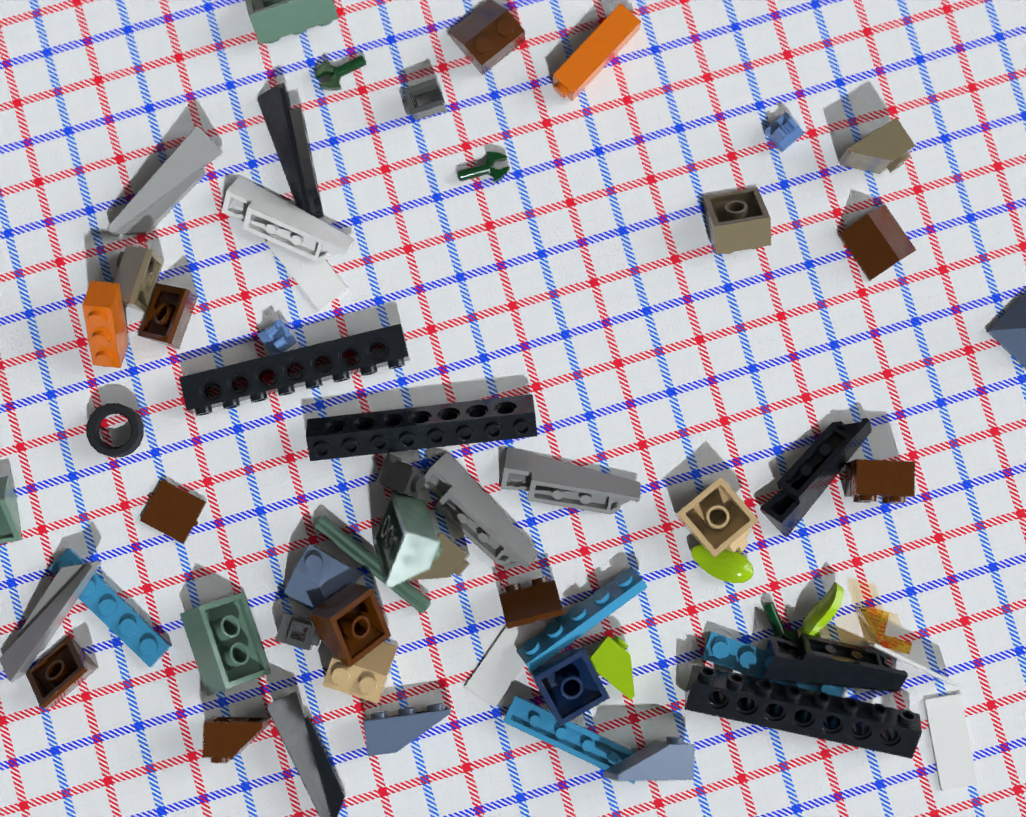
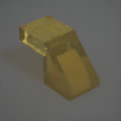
M856 604L855 611L874 643L887 649L910 654L911 642L884 635L889 612Z

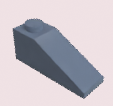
M667 736L666 741H655L603 771V777L616 781L694 780L695 744L683 742L684 737Z

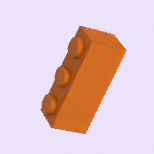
M91 281L82 308L92 363L96 366L121 368L129 341L120 284Z

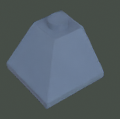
M1026 292L987 331L1025 369Z
M309 544L296 565L284 594L313 611L348 584L357 583L362 573L314 544Z

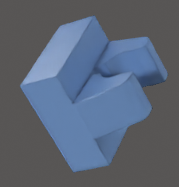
M787 112L764 131L782 153L805 133Z
M278 319L257 334L271 355L285 352L297 343L281 319Z

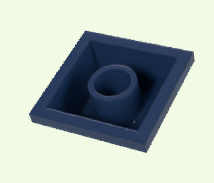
M584 648L557 653L532 672L527 668L559 726L564 725L610 698Z

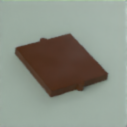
M162 479L153 497L148 499L150 503L140 521L185 544L193 527L198 525L197 519L207 502Z

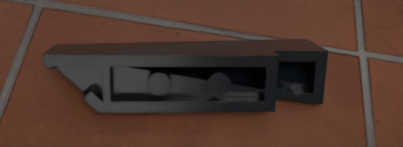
M862 418L861 422L844 424L842 421L832 422L777 482L778 488L781 491L763 504L760 510L785 537L789 536L872 431L870 420Z
M803 633L798 638L797 644L770 635L763 669V679L892 692L900 690L908 674L904 670L893 669L887 665L888 657L878 650Z

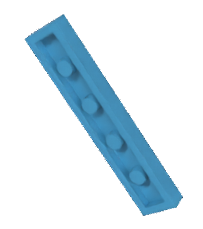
M68 548L48 569L56 576L61 567L72 564H84L86 562L71 548ZM96 572L94 573L79 599L149 667H152L172 645Z
M632 567L628 568L626 571L619 573L615 579L604 587L596 590L593 595L582 603L574 606L560 619L549 624L538 635L527 640L516 650L532 672L645 590L647 585Z
M710 631L701 659L758 679H763L766 651ZM769 680L784 685H795L811 691H823L842 697L845 688Z
M517 695L514 696L503 720L504 723L603 770H607L636 753L572 721L559 726L551 711Z

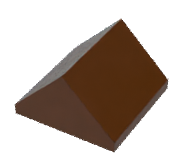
M885 204L869 212L838 235L869 281L916 251V248Z
M156 283L138 336L180 349L198 297L190 290Z
M68 635L26 672V676L40 707L46 709L57 705L97 670L98 667L73 637Z

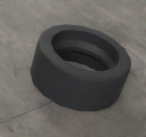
M107 403L98 407L90 415L86 425V436L90 445L98 453L113 458L125 457L133 453L140 446L144 436V425L140 416L132 408L119 403ZM111 414L125 416L132 427L129 440L119 447L106 445L99 436V426L102 420Z

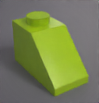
M606 635L589 656V659L596 672L632 700L635 694L631 655L626 651L629 645L617 635L612 639Z

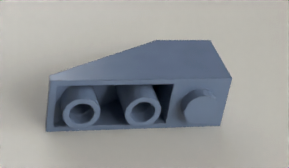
M444 703L427 705V711L416 712L415 707L399 709L398 715L387 716V711L370 713V718L363 721L368 756L398 752L451 714V707L444 708Z

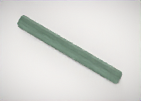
M321 516L315 523V528L385 584L378 558L329 518ZM406 581L389 587L420 613H424L431 605L429 599Z

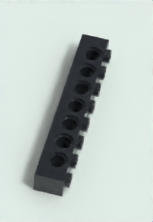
M401 324L179 377L186 410L195 413L196 416H202L212 413V408L223 406V409L239 407L240 401L248 399L251 400V403L267 400V395L277 392L279 396L295 393V388L306 386V389H313L323 386L322 381L330 379L337 383L349 380L351 374L361 372V376L377 373V368L388 366L389 369L405 366L404 361L410 360L403 328ZM379 344L386 347L385 355L381 358H374L371 355L372 348ZM350 351H355L359 355L358 361L353 365H347L344 362L345 355ZM322 358H329L331 360L330 368L325 372L318 371V361ZM296 364L302 365L303 374L299 378H291L289 374L291 367ZM268 371L275 372V381L271 385H264L262 382L263 375ZM240 378H246L248 380L247 388L242 392H237L235 390L236 381ZM218 384L220 394L216 398L210 399L207 394L209 387Z
M533 394L307 419L306 441L310 461L537 436Z
M692 666L685 691L684 710L910 759L913 758L922 734L920 714L913 713L910 710H899L885 707L878 703L872 704L850 697L844 698L830 695L823 691H811L795 685H784L765 679L742 676L739 673L714 670L707 666Z

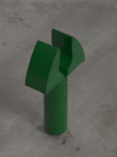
M360 55L335 67L331 66L327 59L316 71L315 78L319 79L326 74L332 75L331 80L319 85L320 88L330 91L341 90L342 88L339 84L341 77L365 66L366 60Z
M486 152L488 158L486 162L459 170L457 172L458 180L465 181L489 175L493 177L494 183H497L510 171V166L502 169H496L493 166L496 162L507 160V156L498 152Z
M765 603L763 608L774 631L773 636L782 639L781 636L783 635L790 642L797 644V629L791 631L785 629L774 603Z

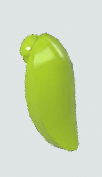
M701 544L694 546L691 554L696 563L708 574L719 580L731 583H744L753 576L752 564L738 551L733 553L724 549L714 558Z
M834 582L825 596L808 612L803 620L800 629L801 633L821 637L820 630L831 621L841 606L844 589L839 584Z

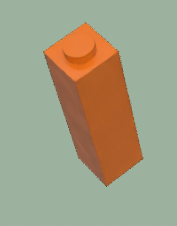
M620 3L553 74V89L561 97L566 98L567 96L573 101L639 31L641 21Z

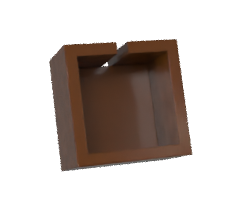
M863 459L847 462L845 497H853V502L855 503L877 502V498H882L883 504L906 503V498L915 497V462Z

